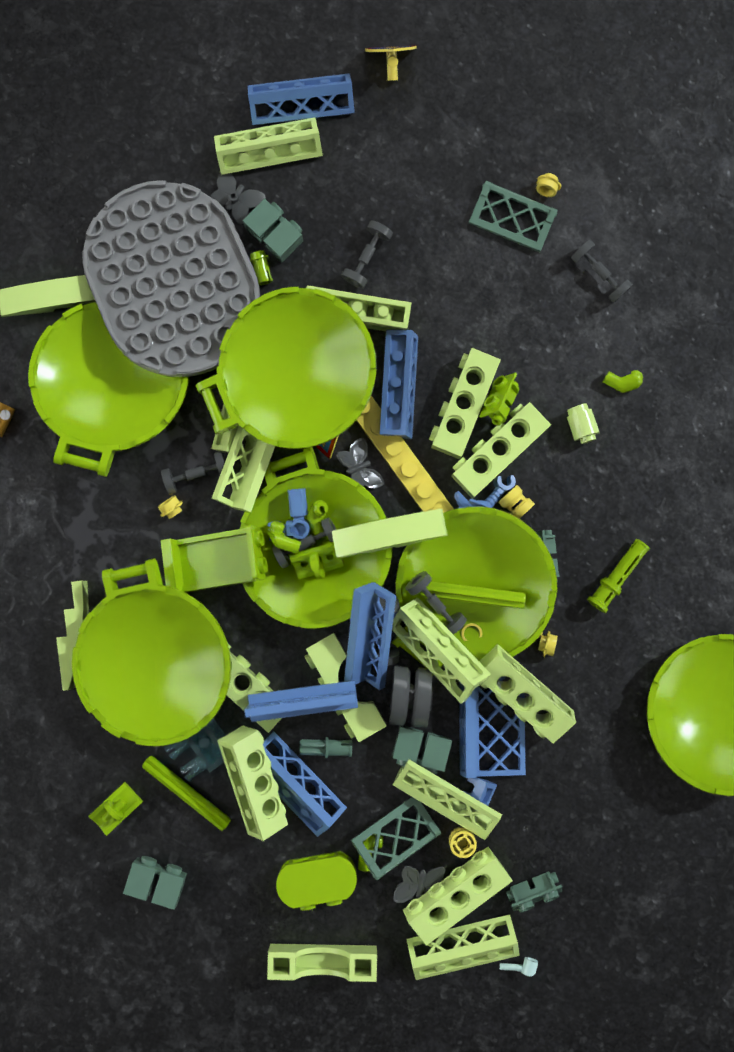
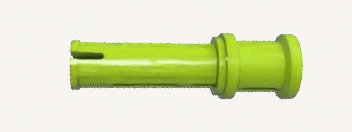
M635 539L608 578L604 577L601 579V585L593 596L587 598V601L599 611L606 613L608 611L607 607L614 597L621 594V586L638 565L642 557L649 551L648 545L639 539Z

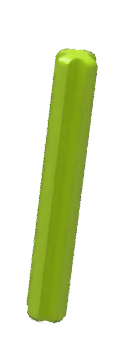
M431 581L426 587L431 594L435 593L438 598L521 609L524 608L526 602V594L521 592ZM422 591L420 592L421 596H426Z
M149 756L142 765L143 769L219 830L223 831L229 825L231 819L155 757Z

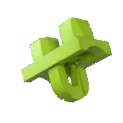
M329 539L322 541L318 547L307 548L301 552L298 551V554L290 555V561L296 570L299 580L313 575L316 576V580L325 578L326 571L344 566L343 559L336 558L334 542H330Z

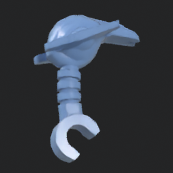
M514 475L507 477V486L502 483L501 476L494 478L495 489L485 501L469 499L468 501L459 491L455 492L454 498L457 501L458 508L472 506L493 508L504 492L511 490L515 486Z

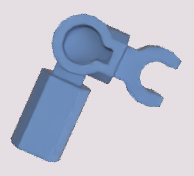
M305 488L287 490L290 517H293L294 520L286 521L283 533L289 538L303 539L311 532L309 523L305 519V515L308 514Z

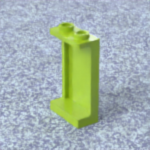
M248 525L243 529L191 538L161 540L166 586L187 593L266 580L265 573H267L268 565L262 553V546H264L262 531L257 526Z

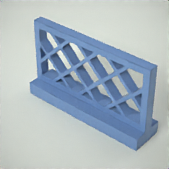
M506 676L500 677L498 680L503 681ZM459 681V688L464 691L465 687ZM479 686L476 687L464 703L461 704L459 702L460 775L465 778L526 775L525 722L521 721L516 714L510 719L502 710L504 705L502 703L497 705L489 697L492 690L488 689L484 692ZM522 693L518 697L525 698V694ZM485 699L495 708L486 719L479 714V705ZM498 712L508 721L499 732L489 724ZM511 725L518 731V738L512 745L502 737ZM485 726L495 734L486 746L479 740V732ZM498 739L508 747L499 759L489 750ZM487 752L496 762L489 770H479V760ZM511 752L518 757V769H508L502 763ZM499 765L503 768L495 770Z
M355 680L249 694V705L245 708V717H251V722L358 708Z

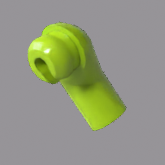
M633 370L631 374L619 377L608 371L603 383L621 393H626L642 385L643 374L638 370Z
M322 500L314 502L306 516L313 536L324 531L321 521L324 520L328 513V505Z
M273 521L270 529H268V536L273 544L279 549L298 554L301 541L286 537L283 533L284 524Z
M372 834L364 840L363 844L366 849L373 850L376 834ZM380 835L378 849H381L383 846L384 836ZM359 854L358 869L363 872L370 871Z

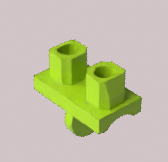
M124 782L89 815V818L107 836L143 800Z

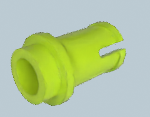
M264 250L251 253L250 262L257 276L258 284L266 285L272 283L273 279L267 261L269 255H266Z

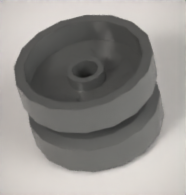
M394 666L389 724L403 726L407 719V711L411 709V723L413 727L427 728L433 699L432 672L428 668H417L414 674V682L410 684L409 668L406 666Z

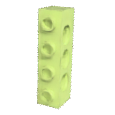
M307 285L309 289H319L328 292L345 302L358 314L368 329L386 331L407 330L411 302Z
M471 348L469 355L463 354L458 368L463 369L459 379L453 378L448 391L453 393L450 402L444 401L438 415L443 417L440 427L434 425L429 440L433 441L432 449L461 459L501 359ZM469 373L477 374L480 378V383L477 385L469 384L466 380V375ZM459 397H466L470 401V407L468 409H460L456 404V400ZM449 421L458 422L461 428L460 432L456 434L450 433L446 428V424Z
M530 402L525 407L520 403L509 414L512 419L508 423L496 426L491 431L493 437L487 442L482 439L471 449L474 454L468 460L463 457L452 467L455 472L451 477L472 499L551 426ZM513 425H520L524 428L525 433L523 437L518 438L512 434L511 428ZM496 442L502 443L506 448L505 454L501 456L496 455L492 450V445ZM474 461H484L487 466L486 472L482 474L477 473L473 469Z
M230 652L231 678L226 695L245 711V708L249 705L248 695L273 691L268 686L271 682L260 672L257 675L249 669L251 664L239 654L236 657ZM239 675H245L249 679L250 684L247 689L242 690L237 687L236 678ZM282 718L256 722L269 733Z
M498 644L479 661L491 674L481 686L492 690L500 703L505 706L508 704L514 709L516 716L521 721H528L541 738H547L554 744L576 724L574 710ZM507 676L510 678L508 681L498 680L500 677ZM522 693L529 694L526 698L518 697ZM541 710L548 711V713L543 715L538 714L537 712Z
M241 726L217 741L247 833L264 841L288 825L285 816L286 809L278 794L279 787L273 778L271 762L265 753L264 739L259 730Z
M487 847L476 852L472 859L464 865L455 868L444 880L432 885L429 891L421 897L412 900L403 909V912L410 926L427 946L513 880L491 849ZM481 875L479 879L474 880L475 877ZM460 891L456 896H452L455 892ZM439 907L436 911L431 912L432 909Z

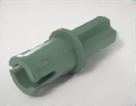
M325 737V740L302 739L299 743V753L301 755L325 756V758H328V756L352 757V740H328V737Z

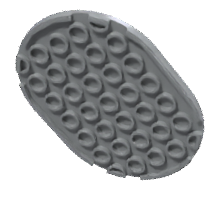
M165 180L150 181L131 186L108 200L104 204L105 207L92 219L86 232L84 250L82 251L84 273L103 321L119 350L132 362L150 372L171 377H188L210 372L219 365V349L227 329L229 330L238 318L239 312L260 297L258 279L229 214L217 200L203 193L201 189L185 183H170Z

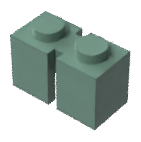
M264 198L243 220V224L261 244L264 242L266 244L265 248L282 263L303 242L301 234L303 230L294 220L289 222L286 218L284 219L282 217L284 214L283 210L275 202L270 204Z
M400 725L392 752V758L397 759L396 764L405 766L407 761L411 760L433 774H437L438 770L444 772L452 739L428 732L420 758L418 754L424 735L423 730Z
M137 857L132 863L123 894L146 901L151 894L156 875H160L151 903L174 910L179 902L187 873L182 872V868L174 864H167V866L162 867L152 857Z

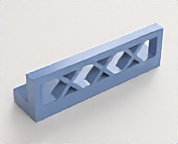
M350 73L248 85L252 125L355 113ZM338 94H347L348 106L337 107L331 101ZM318 97L324 103L319 109L312 110L305 105L310 98ZM287 100H292L298 105L294 112L286 113L280 106ZM266 103L273 108L268 115L257 116L255 104Z
M386 330L380 435L400 436L404 439H412L418 335L413 330Z
M375 582L356 588L353 592L344 681L355 680V685L366 681L378 690L385 688L396 595ZM380 597L386 600L385 611L380 604ZM377 619H379L382 625V634L377 626ZM375 641L380 650L379 657L374 648ZM372 664L377 672V677L371 674Z
M273 731L264 740L263 746L271 762L273 778L279 787V797L318 837L333 825L347 807ZM272 742L279 749V756H273L265 747ZM286 763H292L297 768L298 776L291 775L287 771ZM305 782L312 783L315 786L316 795H310L305 790ZM323 801L330 802L337 809L332 816L324 810Z

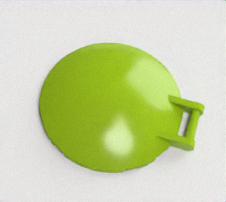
M288 287L260 296L239 312L238 318L230 329H227L219 349L220 357L217 374L196 384L198 393H202L214 422L213 429L216 435L240 426L256 439L273 446L291 449L309 448L336 438L345 432L361 415L371 397L375 384L376 354L366 325L358 314L345 302L319 289ZM216 387L230 417L225 420L212 392V389Z
M96 302L83 306L79 304L67 310L52 326L49 325L36 343L31 356L28 381L33 404L46 425L60 437L54 454V463L64 465L65 463L96 471L98 475L107 477L115 451L133 448L149 441L164 430L173 420L185 398L189 376L171 377L160 375L132 362L119 350L112 340ZM70 445L102 453L101 459L96 461L69 454Z
M312 447L304 448L303 452L273 462L270 461L264 475L267 486L256 497L252 511H245L240 521V529L253 525L259 527V530L263 533L264 546H262V553L268 565L267 573H265L266 580L242 584L250 598L266 614L284 624L300 628L317 629L343 623L351 619L354 589L372 582L381 587L383 586L391 564L392 548L342 558L344 566L326 571L325 578L316 580V576L313 575L299 580L292 563L283 569L276 560L272 550L273 542L269 540L268 529H270L268 523L279 521L286 524V521L294 520L293 517H290L287 490L305 488L308 512L312 504L318 500L327 503L328 513L324 519L329 517L337 530L387 519L375 497L361 484L341 473L319 469ZM307 462V468L276 478V471ZM325 536L317 540V544L309 548L311 549L320 546L322 541L328 540V537Z
M472 506L457 508L443 513L448 536L407 545L402 553L395 582L396 597L399 600L400 608L419 598L442 623L446 621L444 616L437 614L426 601V596H421L420 592L416 595H411L406 590L409 581L423 571H426L432 577L431 581L525 593L526 602L522 609L439 598L446 606L445 611L450 616L461 612L467 619L465 625L474 623L481 628L482 637L479 638L480 632L477 627H467L464 631V637L468 641L462 639L461 631L463 627L453 634L478 661L497 644L512 657L517 655L540 636L554 610L557 594V577L553 559L548 548L529 525L502 510ZM405 625L403 628L409 633L408 626ZM396 635L391 643L397 648L400 646L427 668ZM437 660L438 665L441 668L443 663L440 660Z
M156 559L146 560L145 564L114 571L112 568L103 570L102 580L107 597L101 600L83 620L78 630L79 634L76 645L72 651L73 679L81 702L88 713H92L102 724L101 727L118 738H125L138 745H170L191 737L214 718L228 692L231 678V657L222 628L210 611L194 597L178 589L163 585ZM145 574L148 576V583L118 589L117 581Z
M732 634L701 637L685 644L672 653L656 673L647 701V721L650 735L662 760L678 777L693 787L723 796H734V635Z

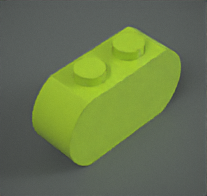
M341 851L287 860L282 865L276 882L277 893L287 906L291 908L300 907L301 911L314 909L316 904L326 903L327 906L339 905L342 903V900L351 896L356 887V866L353 860Z

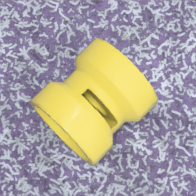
M518 485L498 502L502 508H507L510 514L519 519L535 505L530 498H526L522 494V489ZM522 500L514 509L512 508L517 502Z
M457 827L451 831L449 845L455 856L459 858L472 856L477 848V842L473 833L464 827Z

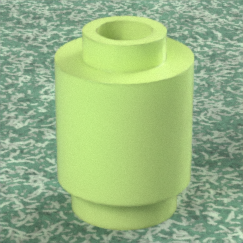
M587 403L568 409L569 416L567 420L574 441L580 440L581 444L596 440L595 435L600 432L593 411L588 408Z

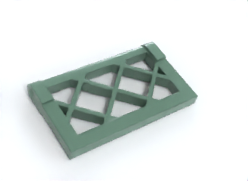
M486 181L483 184V189L469 224L541 252L558 210ZM491 191L503 196L504 199L490 204L487 197ZM509 200L526 205L527 209L514 214ZM505 202L510 216L497 221L492 207ZM489 209L494 223L479 219L481 212ZM533 210L548 214L546 220L538 223ZM529 212L534 226L521 231L516 217ZM513 219L518 232L514 233L500 227L499 224ZM536 229L539 237L536 242L524 237L523 234Z
M410 797L351 839V842L373 877L379 880L431 840L438 837L441 832L423 804L417 799ZM412 806L417 812L416 820L402 817V813ZM393 819H397L395 835L381 832L382 827ZM401 820L415 823L413 839L399 836ZM419 824H423L430 833L417 840ZM372 834H376L374 849H366L363 841ZM380 835L394 838L391 854L377 851ZM398 839L412 842L408 849L399 855H395ZM376 855L391 857L390 862L379 869L375 862Z

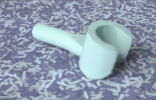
M525 957L523 965L500 963V970L517 971L527 976H533L536 973L538 961Z

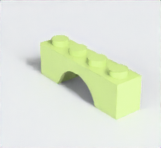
M332 633L306 648L308 654L305 655V659L311 669L317 668L321 675L318 678L320 685L339 682V668L347 657L335 633ZM358 701V708L335 711L338 716L343 714L347 721L344 727L351 739L356 737L358 742L386 727V723L373 701Z
M270 944L267 980H296L309 975H333L345 978L348 981L376 982L377 946Z

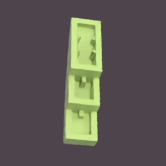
M85 275L0 289L1 317L54 312L55 309L70 308L79 304L96 302Z
M442 509L413 513L332 531L336 558H344L364 552L371 553L392 547L398 548L448 536Z
M87 581L71 582L74 608L64 610L67 636L56 638L63 691L73 689L75 686L72 673V651L76 645L79 634L78 630L89 613Z

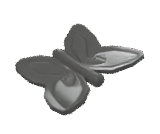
M221 172L217 179L218 190L210 196L212 199L217 200L221 206L226 205V210L232 209L233 217L241 225L248 216L249 208H255L264 198L266 199L265 194L258 190L248 189L242 192L244 186L241 184L236 189L234 176L231 173L221 175Z
M364 438L355 440L350 446L349 451L337 452V459L343 466L348 468L346 473L351 474V479L367 488H378L384 485L382 476L374 469L367 468L371 465L370 461L363 462L368 454V445Z
M410 866L403 867L401 874L403 881L397 885L394 891V902L404 903L412 899L415 893L417 898L421 897L423 892L425 894L432 885L441 881L446 871L445 868H434L427 873L425 870H421L419 873L416 868Z

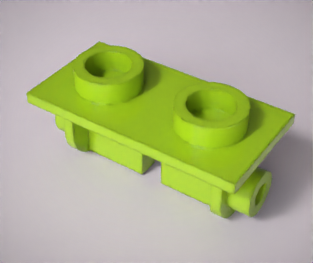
M516 372L506 376H499L494 380L492 389L483 403L484 406L479 415L480 418L489 416L492 419V423L497 426L505 423L510 411L508 406L513 405L519 392L518 383L514 381L517 376Z

